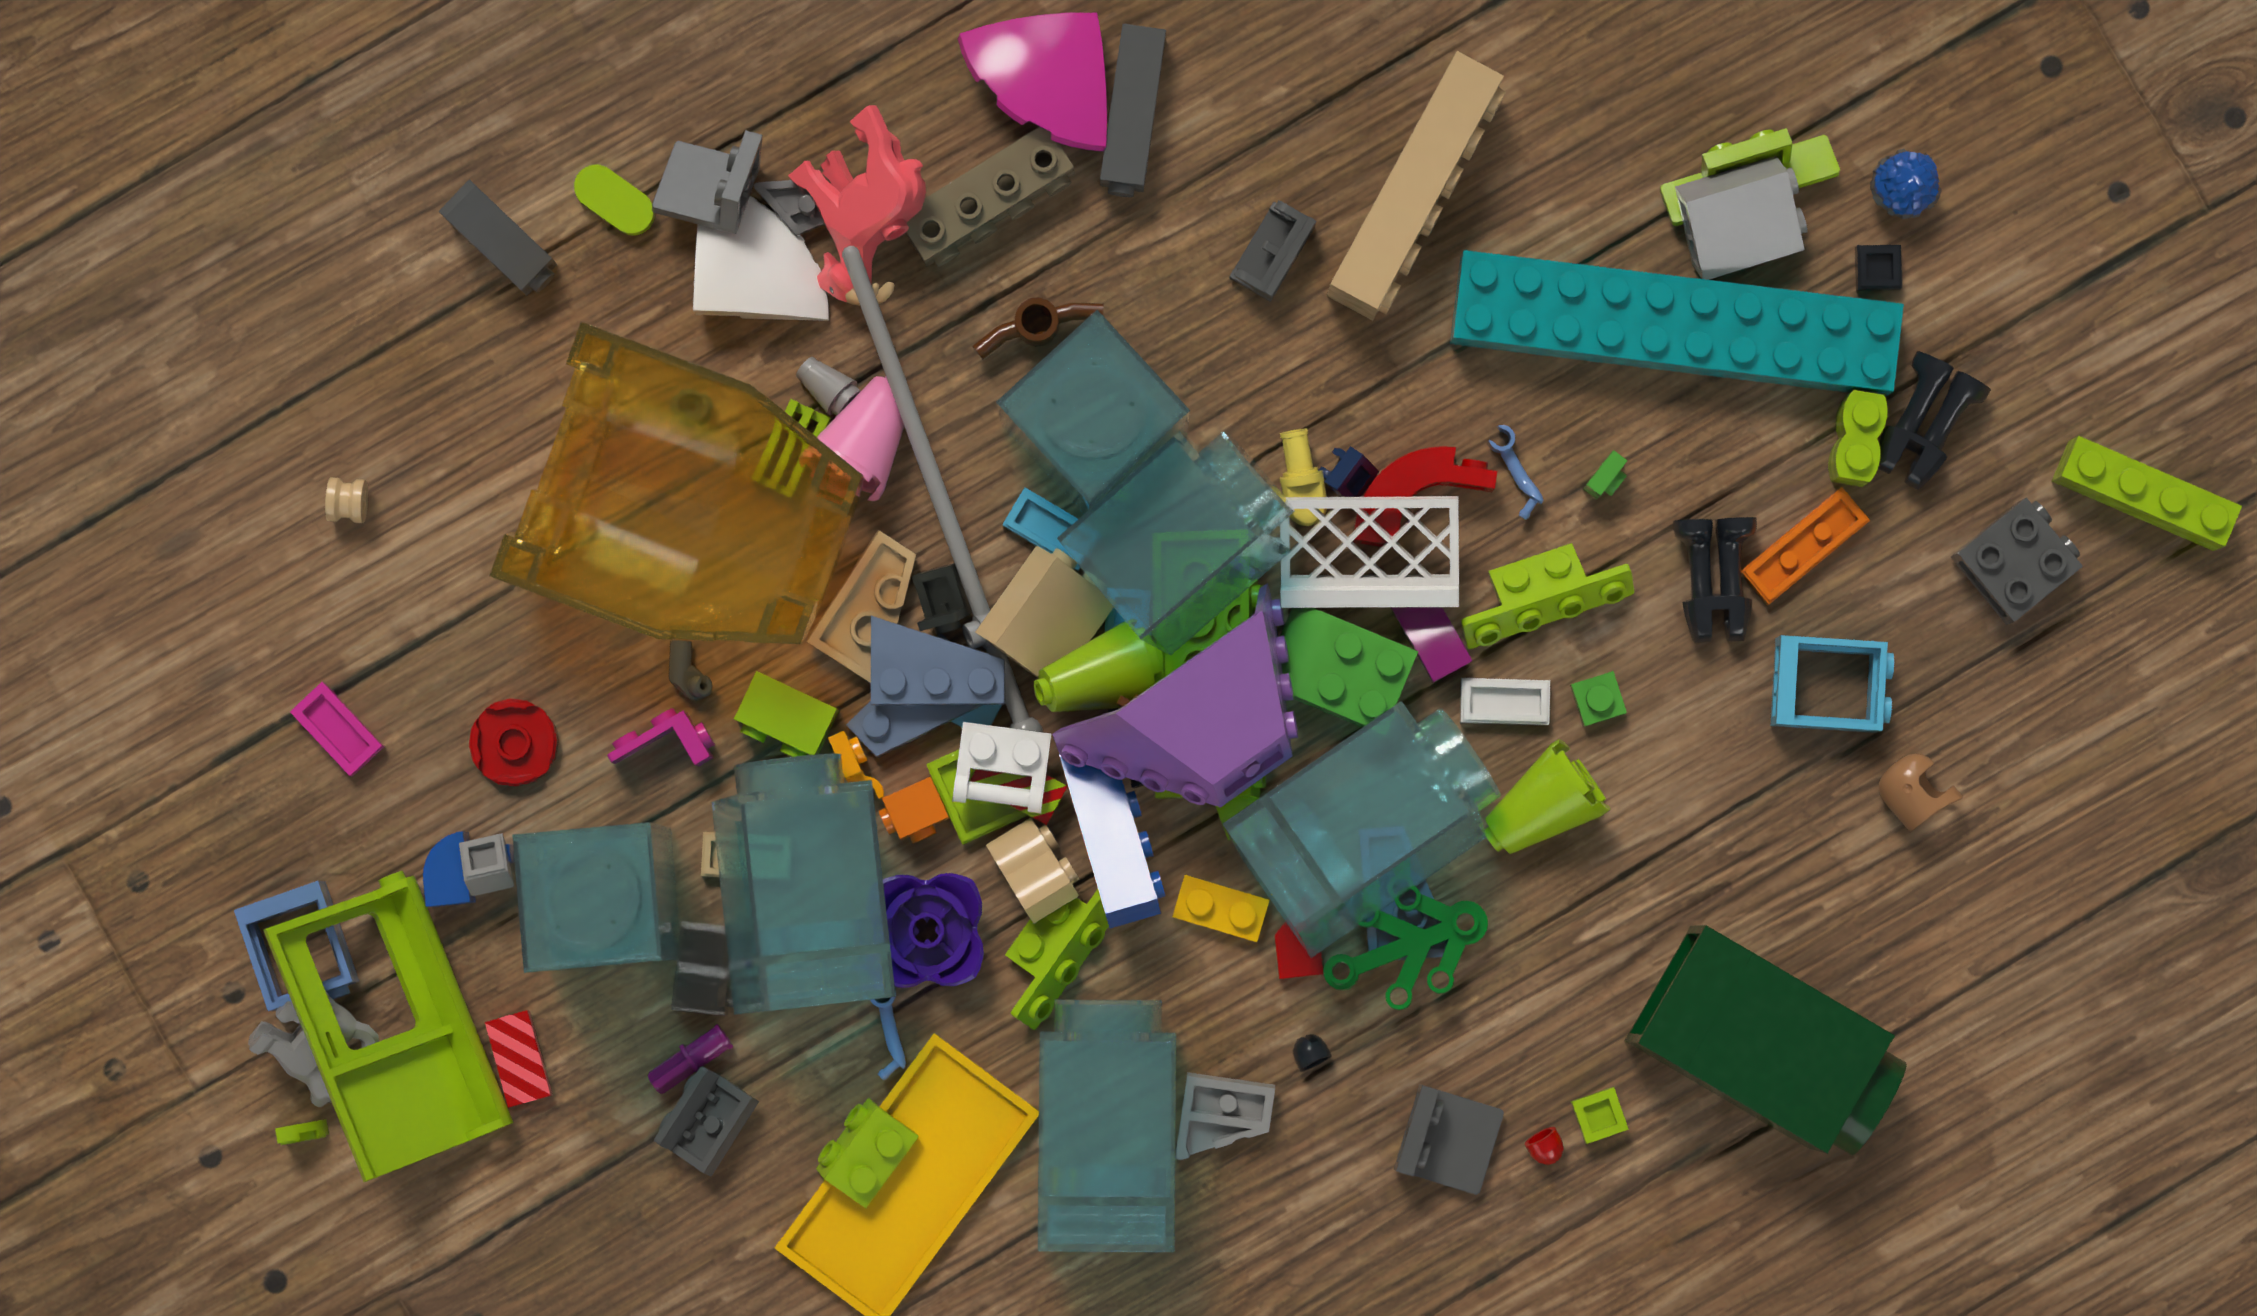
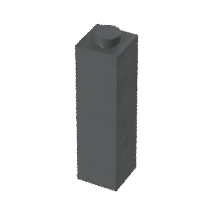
M1122 24L1107 128L1106 148L1104 149L1100 176V186L1108 187V194L1120 197H1134V191L1144 192L1166 41L1165 29Z

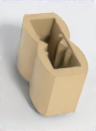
M1029 818L986 844L1033 924L1079 896L1072 884L1080 879L1066 857L1059 861L1052 851L1060 846L1047 825L1038 829L1033 819Z

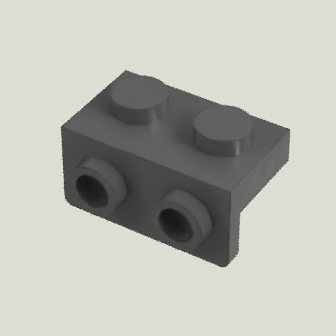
M702 1066L696 1074L688 1079L684 1086L683 1095L678 1103L663 1118L654 1142L672 1151L702 1173L712 1177L759 1101L720 1074Z

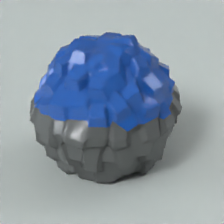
M1900 149L1897 150L1896 154L1882 158L1872 171L1873 178L1870 182V190L1876 205L1887 210V214L1898 216L1901 219L1919 217L1921 212L1932 209L1939 200L1942 191L1938 184L1940 181L1936 170L1937 167L1932 157L1926 153L1921 154L1915 151Z

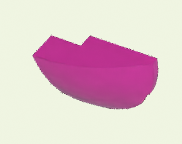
M1069 12L1029 16L985 25L959 34V46L969 71L976 82L984 80L988 87L997 95V106L1004 113L1021 125L1031 121L1041 128L1050 131L1052 141L1085 150L1104 151L1107 141V97L1102 37L1097 13Z

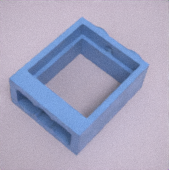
M315 881L234 910L268 1011H276L279 1006L282 1007L291 999L289 994L282 995L258 923L317 903L319 910L332 906L333 902L326 881ZM340 924L326 928L341 973L339 976L322 981L325 991L333 1000L350 994L348 985L360 982Z

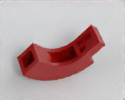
M1429 447L1406 454L1388 465L1373 480L1364 497H1414L1417 493L1435 486H1449L1492 493L1496 486L1498 471L1488 470V462L1473 459H1462L1461 466L1454 465L1456 447ZM1376 508L1363 509L1370 515ZM1386 508L1374 520L1393 536L1400 529L1402 513L1397 508ZM1358 513L1356 514L1353 531L1364 521ZM1368 525L1352 542L1354 544L1382 547L1387 541Z

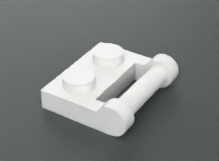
M963 722L952 802L966 803V799L1023 806L1028 807V812L1041 813L1051 734ZM977 769L1032 777L1031 788L1023 789L969 781L970 770Z

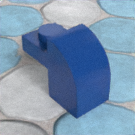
M460 831L450 834L441 839L429 852L423 868L426 907L476 903V897L470 894L464 882L459 843L470 841L469 832ZM506 844L509 862L516 863L515 845Z

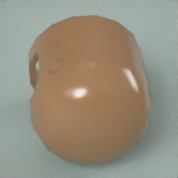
M1918 753L1908 754L1894 762L1884 772L1879 782L1881 798L1910 833L1943 807L1963 798L1954 785L1944 792L1936 790L1925 774L1926 770L1934 762L1929 757Z

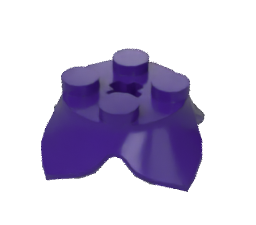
M954 873L939 874L929 880H921L911 875H895L875 884L870 898L869 911L877 934L871 946L870 959L874 973L879 981L899 988H908L925 981H933L942 986H957L977 977L984 956L983 943L977 930L978 922L982 915V900L978 888L972 879ZM922 918L927 923L931 918L938 923L935 932L939 936L934 942L927 938L922 943L917 939L916 936L920 930L916 924Z

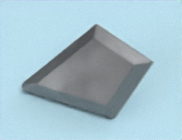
M792 180L758 182L754 184L755 190L796 236L825 225L820 211L808 191L797 186Z

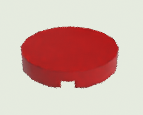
M510 698L491 704L480 714L471 728L469 748L473 763L485 777L499 785L519 787L534 783L549 771L557 757L559 739L555 724L545 710L530 701Z

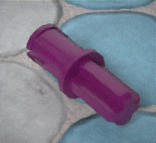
M716 1024L714 1028L689 1045L681 1044L679 1052L648 1073L649 1081L657 1092L664 1094L693 1073H697L700 1067L705 1066L726 1050L733 1048V1045L719 1024Z

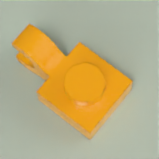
M846 731L828 737L844 777L848 782L850 798L857 808L863 806L859 792L864 786H872L876 791L877 797L879 799L883 798L885 794L882 784L875 778L866 776L860 765L868 760L858 737L849 739Z

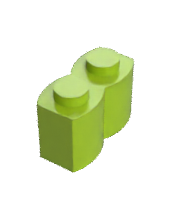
M1853 390L1841 401L1835 421L1836 433L1839 439L1831 450L1828 462L1831 482L1863 487L1874 478L1880 463V446L1877 438L1885 427L1888 414L1887 401L1884 395Z

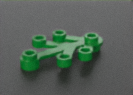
M1403 884L1396 889L1394 894V900L1399 909L1406 912L1417 910L1442 922L1427 929H1422L1380 911L1378 906L1370 900H1362L1353 909L1355 922L1361 927H1374L1400 939L1353 958L1346 954L1332 956L1324 966L1325 980L1336 990H1349L1356 985L1360 974L1407 956L1396 983L1389 986L1385 994L1386 1001L1392 1009L1398 1011L1405 1010L1412 1003L1413 995L1411 991L1431 946L1448 940L1439 967L1433 968L1427 976L1429 988L1436 994H1445L1454 985L1453 974L1465 946L1479 942L1486 934L1488 918L1480 905L1472 901H1459L1450 907L1420 894L1419 889L1412 884ZM1404 890H1412L1416 894V901L1410 906H1405L1399 900L1400 894ZM1363 906H1371L1375 910V916L1369 922H1363L1358 918V912ZM1465 914L1472 916L1474 919V926L1468 931H1463L1457 926L1458 918ZM1340 963L1348 965L1350 969L1349 976L1343 980H1338L1333 976L1334 967ZM1444 972L1449 976V983L1445 988L1439 989L1432 984V978L1436 973ZM1401 988L1407 992L1408 998L1404 1004L1396 1005L1391 1001V993L1395 989Z

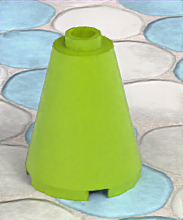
M1136 619L1124 621L1040 669L1038 679L1034 681V691L1040 705H1046L1051 712L1121 708L1117 704L1120 696L1131 701L1135 694L1140 695L1155 684L1154 675L1162 672L1155 646L1147 630L1144 627L1136 629L1134 627L1138 622Z
M1561 739L1550 744L1486 816L1485 820L1488 827L1483 832L1498 852L1505 849L1510 854L1602 817L1611 810L1610 806L1603 803L1606 798L1579 759L1572 762L1569 760L1565 753L1570 748Z

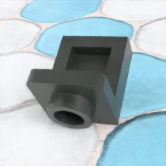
M955 563L912 576L925 619L917 622L919 631L934 628L936 635L960 628L959 620L970 615L972 610Z

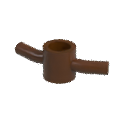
M1039 297L1030 298L1022 302L1018 307L1014 321L994 328L972 347L983 360L1006 341L1018 337L1028 345L1035 347L1045 346L1057 336L1059 324L1071 320L1103 321L1104 304L1073 302L1054 307L1046 299ZM1033 310H1041L1044 316L1051 317V326L1046 332L1040 331L1036 335L1029 333L1023 327L1027 322V313Z

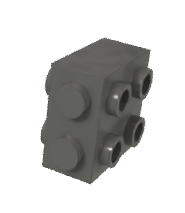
M2027 497L2018 501L1951 556L2006 625L2018 620L2083 567L2077 559L2080 556L2077 547L2065 535L2059 538L2049 525L2052 522V518L2046 509L2037 501L2031 503Z

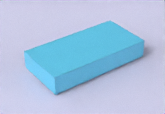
M1025 487L1002 524L1006 529L1051 554L1056 548L1060 549L1078 563L1074 568L1077 571L1100 535V531Z

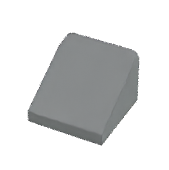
M503 833L459 843L464 882L472 896L514 886Z

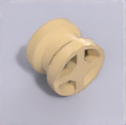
M330 477L325 499L327 521L337 522L341 518H350L354 523H364L368 508L367 480L356 479L353 483H344L340 478Z

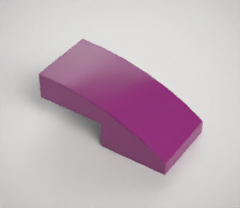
M1390 607L1408 642L1413 646L1414 650L1418 651L1417 655L1432 683L1472 662L1469 653L1442 607Z

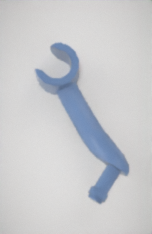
M1499 425L1497 428L1509 438L1508 445L1498 446L1491 440H1488V445L1492 451L1501 454L1520 490L1530 497L1524 508L1519 512V516L1526 520L1530 517V513L1537 502L1543 503V496L1528 477L1512 448L1515 442L1513 430L1506 425Z
M885 983L883 984L891 992L888 1002L881 1003L876 1000L872 993H869L872 1004L879 1007L887 1048L894 1059L884 1069L879 1071L878 1075L883 1081L888 1079L889 1075L897 1068L901 1067L904 1069L906 1065L905 1054L892 1009V1004L897 996L894 986Z

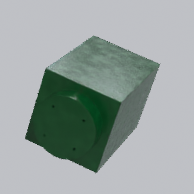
M1707 925L1690 926L1624 1040L1803 1146L1828 1154L1832 1145L1837 1146L1850 1155L1856 1154L1863 1147L1889 1108L1907 1067L1905 1061L1887 1052L1895 1037L1894 1034Z

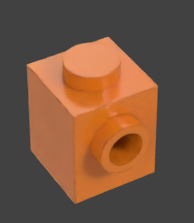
M931 776L883 797L882 800L885 808L879 810L880 817L888 834L897 832L901 840L910 837L912 844L936 834L934 825L950 819Z

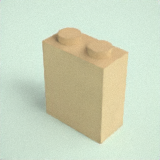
M1036 546L975 633L1038 678L1040 669L1089 642L1117 603L1103 593L1107 588L1104 582L1088 571H1085L1083 576L1073 570L1078 563L1066 553L1056 548L1051 554Z

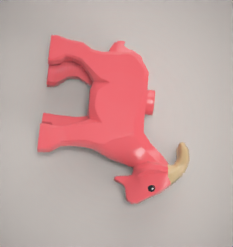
M876 105L865 107L850 121L852 126L856 128L855 133L859 140L869 145L865 173L853 178L841 152L831 151L826 155V160L820 165L823 169L822 173L820 170H815L810 161H804L788 175L797 186L806 189L814 200L824 224L833 238L840 257V262H838L829 252L823 255L825 265L817 276L820 288L838 300L860 306L842 257L844 248L848 246L857 247L872 284V260L877 246L884 240H894L908 231L909 226L907 222L922 209L926 194L925 181L920 173L923 167L922 163L917 159L904 160L901 154L900 140L888 131ZM893 282L885 283L880 289L878 283L872 284L878 304L885 302L893 293L895 287Z

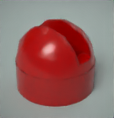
M1555 1127L1541 1130L1530 1137L1524 1144L1530 1156L1538 1163L1544 1165L1556 1163L1562 1157L1564 1150L1562 1138Z

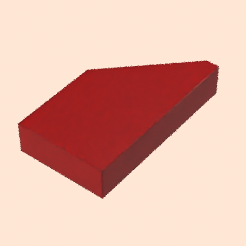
M1308 893L1274 935L1279 979L1323 975L1315 893Z

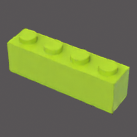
M2081 436L2068 441L2052 478V482L2212 551L2226 546L2242 508L2237 503Z

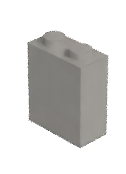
M1777 156L1675 186L1692 265L1702 279H1713L1805 250L1801 234L1807 233V224L1801 208L1795 207L1793 197L1794 194L1799 193L1798 182L1793 169H1786Z

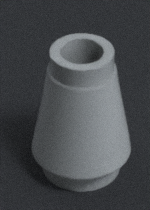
M814 357L808 358L796 373V377L802 381V384L829 416L833 414L837 416L861 392L857 388V381L816 360Z

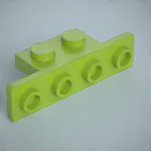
M1787 128L1775 132L1768 129L1760 131L1751 136L1749 140L1732 145V143L1726 142L1715 145L1707 153L1702 154L1701 173L1661 185L1660 193L1672 225L1679 226L1683 224L1675 186L1769 157L1777 156L1786 169H1793L1799 188L1837 177L1840 173V168L1828 137L1821 135L1792 144Z
M1570 543L1490 570V581L1500 606L1461 620L1465 643L1468 649L1478 646H1489L1502 638L1520 632H1531L1538 629L1541 625L1562 618H1573L1580 615L1583 611L1604 604L1618 603L1625 597L1634 594L1631 569L1628 564H1623L1586 577L1574 546Z
M1098 889L1087 904L1079 898H1075L1034 924L1030 919L1005 954V956L1035 977L1011 1011L1012 1016L1033 1030L1049 1017L1056 1000L1066 986L1076 979L1080 966L1092 949L1096 948L1105 936V931L1109 924Z

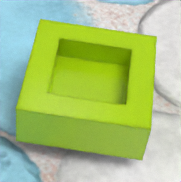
M1614 1087L1570 1101L1585 1144L1629 1130Z

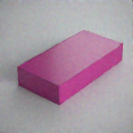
M321 682L290 711L351 777L385 747L325 682Z

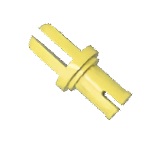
M1307 428L1280 433L1287 472H1284L1283 477L1279 478L1283 497H1327L1323 471H1318V467H1313ZM1290 509V518L1299 525L1312 526L1320 521L1309 509ZM1319 509L1324 515L1326 514L1327 509Z

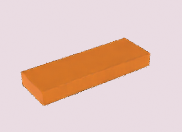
M1841 487L1741 570V575L1768 606L1866 525L1870 519L1844 488Z

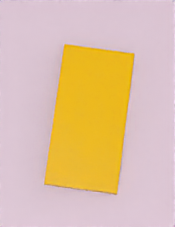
M936 1033L931 1036L879 1106L914 1131L919 1137L867 1208H864L824 1180L775 1246L777 1251L864 1316H891L1041 1113Z

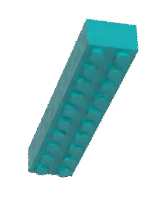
M1463 250L1459 263L1450 344L1846 393L1858 390L1881 394L1887 397L1894 392L1904 304Z

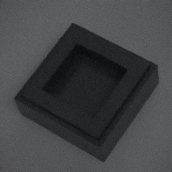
M1857 245L1855 247L1856 291H1895L1902 289L1901 245Z

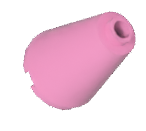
M874 377L808 445L803 453V459L806 463L811 457L818 463L814 472L821 478L857 497L860 490L871 493L868 498L869 501L879 500L885 490L904 429V424L887 377Z

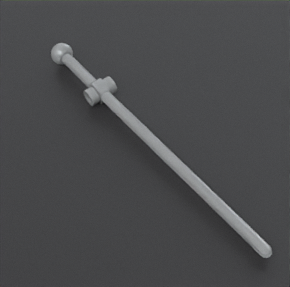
M848 246L842 252L843 260L974 615L972 622L962 626L964 638L970 648L976 649L982 646L986 649L987 654L1005 660V703L1013 722L1010 728L1043 732L1040 723L1028 715L1008 657L975 633L990 612V608L860 252L857 247Z

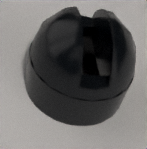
M1314 1034L1298 1038L1292 1051L1300 1072L1314 1068L1332 1057L1327 1044L1321 1037Z

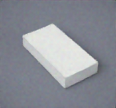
M1461 678L1460 723L1549 725L1550 680Z

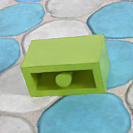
M756 671L734 720L743 724L740 730L741 733L764 743L768 735L783 742L780 749L781 752L804 762L807 754L814 758L818 757L839 710Z

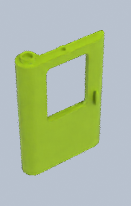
M403 871L378 880L381 888L263 930L363 1182L375 1179L514 1123L428 908L425 905L415 876L406 878ZM368 914L376 921L416 1023L415 1027L409 1031L358 1050H352L346 1044L308 949L306 937L311 933Z

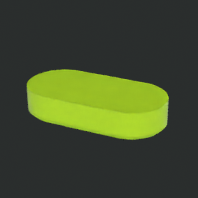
M598 164L589 165L583 168L576 176L574 191L578 200L586 208L620 232L631 236L640 235L646 232L653 224L655 213L652 211L651 200L647 195L609 168Z

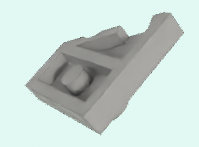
M1187 1072L1175 1159H1187L1192 1154L1213 1147L1217 1149L1230 1145L1235 1140L1244 1137L1251 1138L1269 1132L1275 1085Z

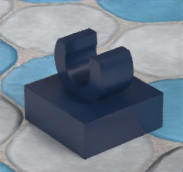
M1351 446L1347 452L1341 448H1334L1332 453L1340 461L1332 471H1328L1322 466L1318 471H1323L1324 482L1339 497H1361L1379 473L1378 469L1362 453Z

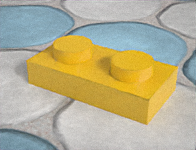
M1184 875L1172 917L1257 942L1270 900Z

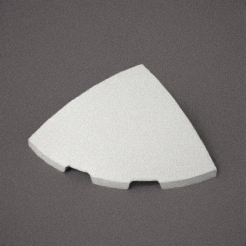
M750 196L736 234L698 224L693 311L696 315L740 316L745 319L829 321L827 292L820 288L817 279L818 274L821 272L819 265L815 263L812 254L804 243L803 237L801 235L796 236L777 213Z

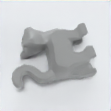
M326 992L346 1044L352 1038L359 1039L362 1048L379 1042V1035L369 1025L356 1021L348 1010L337 1004ZM287 1001L276 1010V1017L281 1022L294 1021L300 1024L291 1001ZM261 1021L249 1036V1050L257 1055L265 1052L272 1054L288 1075L307 1084L310 1090V1100L315 1106L323 1107L328 1103H332L301 1024L291 1034L274 1027L272 1024Z

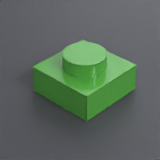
M1613 450L1583 490L1596 500L1604 491L1612 496L1627 476L1621 471L1627 460Z
M1614 671L1570 685L1583 727L1627 713Z

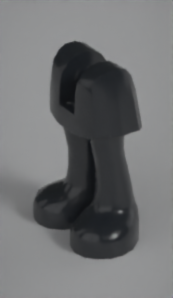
M1917 351L1912 360L1911 366L1918 376V382L1909 404L1895 426H1885L1879 440L1880 463L1878 467L1879 470L1890 474L1896 463L1900 460L1903 450L1906 448L1912 451L1917 456L1911 463L1904 482L1917 490L1922 488L1947 460V455L1942 451V448L1961 414L1970 404L1983 403L1991 391V388L1962 371H1956L1942 406L1925 436L1922 437L1917 432L1940 390L1948 381L1954 367L1921 351Z
M1756 517L1715 519V534L1719 554L1720 594H1713L1710 544L1713 520L1687 519L1673 521L1675 537L1686 545L1689 557L1691 599L1682 603L1686 622L1694 643L1711 642L1712 610L1724 609L1725 635L1728 642L1744 641L1752 612V599L1743 596L1741 551L1743 542L1756 533Z

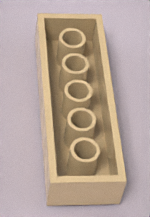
M1459 51L1455 53L1336 272L1327 293L1328 297L1372 321L1378 311L1387 314L1401 286L1394 281L1399 272L1406 276L1409 274L1422 246L1416 243L1419 235L1422 234L1428 238L1440 216L1443 207L1437 205L1441 196L1447 199L1450 198L1464 170L1458 166V163L1462 157L1470 161L1482 139L1485 130L1478 126L1482 119L1491 122L1503 100L1506 91L1499 88L1504 77L1502 74Z

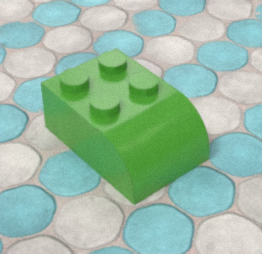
M1291 608L1280 636H1285L1289 655V662L1281 663L1283 674H1290L1294 699L1382 736L1388 726L1418 651L1314 608Z

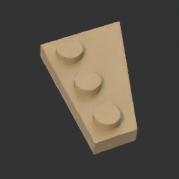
M878 530L806 642L871 683V616L895 624L898 623L916 554Z

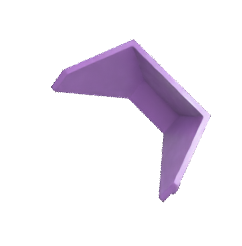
M1268 583L1259 589L1254 615L1122 708L1060 728L1052 735L1060 756L1069 764L1077 767H1083L1084 765L1101 769L1105 774L1115 779L1121 780L1126 777L1139 781L1145 787L1156 792L1167 790L1182 795L1191 803L1197 805L1208 803L1218 807L1225 805L1293 756L1291 739L1298 738V729L1294 711L1287 712L1286 701L1294 700L1290 674H1283L1281 664L1289 662L1285 636L1278 637L1277 626L1285 624L1284 615L1281 608V600H1272Z

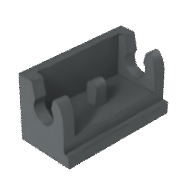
M1282 201L1273 202L1229 278L1271 302L1313 232L1316 220Z

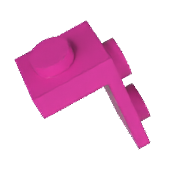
M671 708L650 721L653 728L638 736L634 730L614 741L612 745L615 750L607 754L610 762L617 764L675 730L694 765L699 767L714 758L709 748L714 746L715 743L702 722L695 726L688 712L683 710L676 713L674 708Z

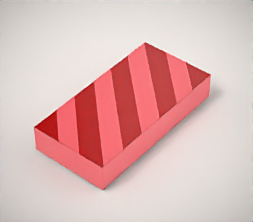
M530 1010L486 1021L487 1033L508 1108L552 1096Z

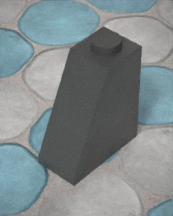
M470 179L439 210V213L526 296L533 290L539 293L554 278L555 273L552 269L557 263Z

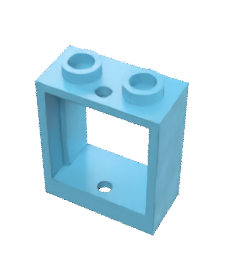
M1785 635L1775 638L1770 726L1871 733L1883 731V723H1890L1892 712L1891 697H1885L1886 679H1892L1894 672V654L1887 653L1888 642ZM1798 651L1869 655L1866 719L1795 715Z

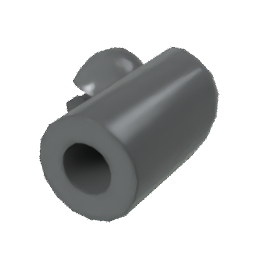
M671 640L669 681L688 699L698 701L706 698L712 692V681L707 675L704 676L691 664L692 641Z

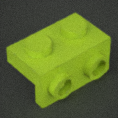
M870 1098L863 1105L858 1104L850 1111L844 1122L845 1130L836 1141L831 1140L825 1145L819 1154L818 1162L820 1164L816 1168L826 1181L864 1208H867L919 1137L910 1128L880 1108Z

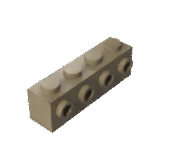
M1039 126L926 197L922 209L907 222L909 229L905 234L926 267L934 262L940 267L960 254L957 248L970 239H973L976 244L995 233L997 228L994 224L1005 217L1010 216L1012 220H1015L1029 212L1034 207L1032 200L1047 192L1049 197L1067 188L1072 183L1069 177L1075 174L1074 166L1061 145L1051 140V132Z

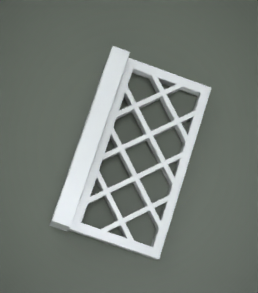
M1459 496L1280 497L1281 608L1459 607ZM1341 508H1352L1364 519L1348 537L1330 521ZM1363 508L1376 509L1369 515ZM1386 508H1397L1409 519L1393 536L1374 520ZM1407 508L1421 509L1414 515ZM1430 508H1449L1450 524L1437 537L1419 520ZM1290 509H1309L1320 521L1303 537L1290 525ZM1319 509L1331 510L1326 515H1324ZM1324 525L1342 541L1326 559L1308 542ZM1368 525L1387 541L1371 558L1352 542ZM1413 525L1432 541L1415 558L1397 542ZM1449 533L1450 549L1442 542ZM1290 535L1298 542L1291 550ZM1437 546L1450 559V574H1430L1420 562ZM1302 547L1320 563L1310 575H1291L1290 559ZM1346 547L1365 563L1354 575H1342L1331 564ZM1391 547L1409 562L1398 575H1387L1375 564ZM1370 568L1376 575L1363 574ZM1415 568L1421 575L1408 574ZM1324 569H1327L1332 575H1319V574H1320Z

